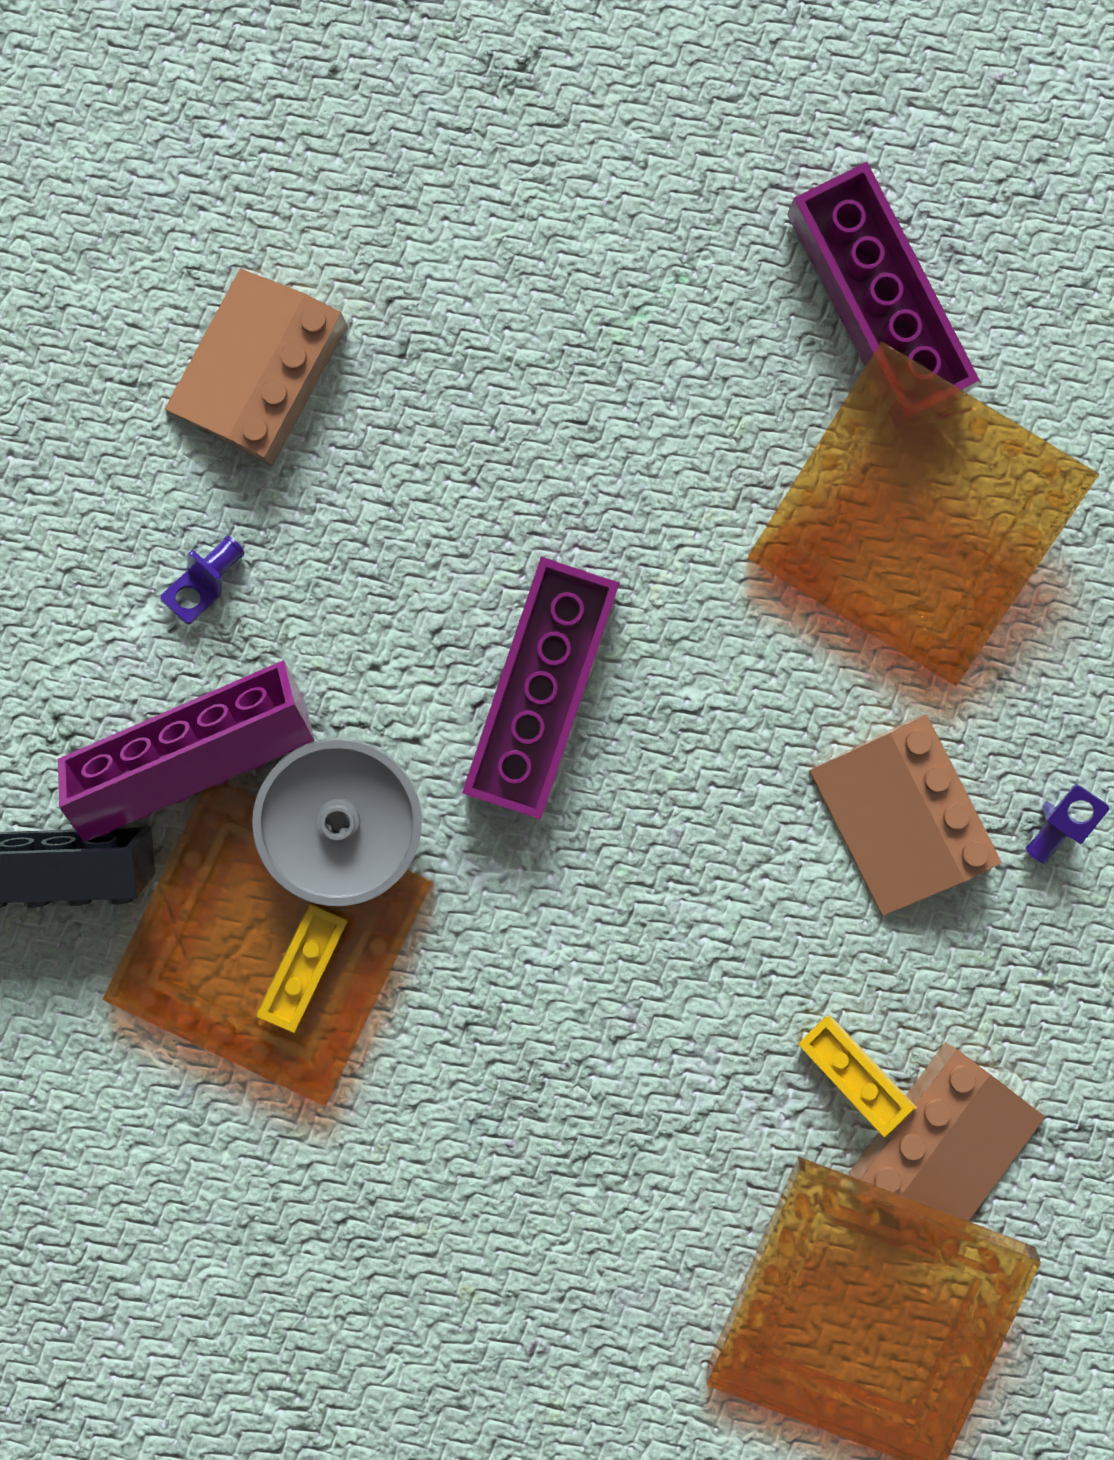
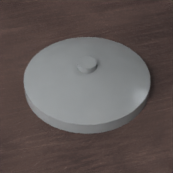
M330 738L318 740L295 749L280 760L270 771L255 800L252 820L253 836L258 854L268 872L292 894L304 900L326 906L359 904L373 899L391 888L404 875L412 863L421 837L422 814L420 801L416 789L405 770L382 750L353 739Z

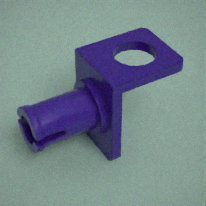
M225 536L224 540L204 559L194 550H191L187 554V571L160 596L161 602L187 625L192 624L221 596L222 575L245 554L239 543L230 536ZM184 588H192L200 595V602L193 608H183L176 601L177 593Z
M1079 784L1073 785L1056 807L1048 801L1044 802L1042 808L1047 823L1031 843L1025 847V850L1037 861L1047 864L1067 837L1082 844L1107 814L1109 805ZM1079 800L1089 802L1093 807L1091 817L1084 822H1077L1068 815L1070 805Z

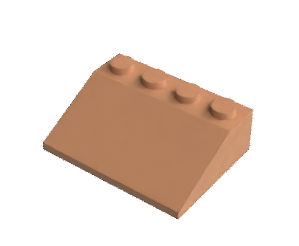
M240 268L168 401L165 410L260 461L273 466L347 328L342 312L303 292Z
M927 714L916 716L808 770L882 916L966 882L1002 863Z
M945 1042L906 1094L917 1109L888 1137L884 1138L878 1132L849 1173L858 1185L900 1216L949 1248L1045 1116L958 1049Z

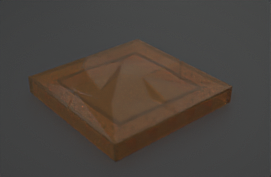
M881 341L748 553L747 559L957 686L1099 476V473Z
M227 781L222 785L212 786L202 791L102 1000L326 1107L433 885L434 879L408 868L391 888L368 901L348 906L317 904L346 917L348 922L295 1033L256 1017L257 1011L310 901L304 900L286 890L268 872L258 854L253 836L252 820L257 795Z
M798 1156L706 1366V1385L901 1460H947L1041 1264L1035 1246Z

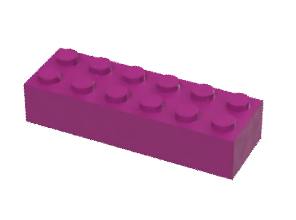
M868 162L793 198L787 216L896 428L969 392L980 379Z
M544 557L540 558L462 791L463 794L538 819L542 818L620 582Z
M282 660L58 758L59 808L82 841L87 842L98 836H106L116 828L135 820L147 818L157 810L173 803L183 802L198 792L212 786L222 785L230 778L251 769L261 768L271 760L291 753L305 744L314 742L315 739L304 696L285 661Z

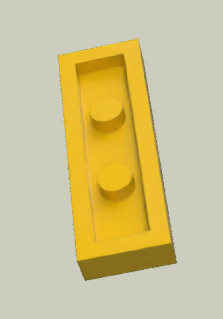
M309 902L257 1011L256 1017L295 1033L348 922L346 917Z
M826 1015L798 1043L884 1138L888 1137L917 1109L910 1099L830 1015Z

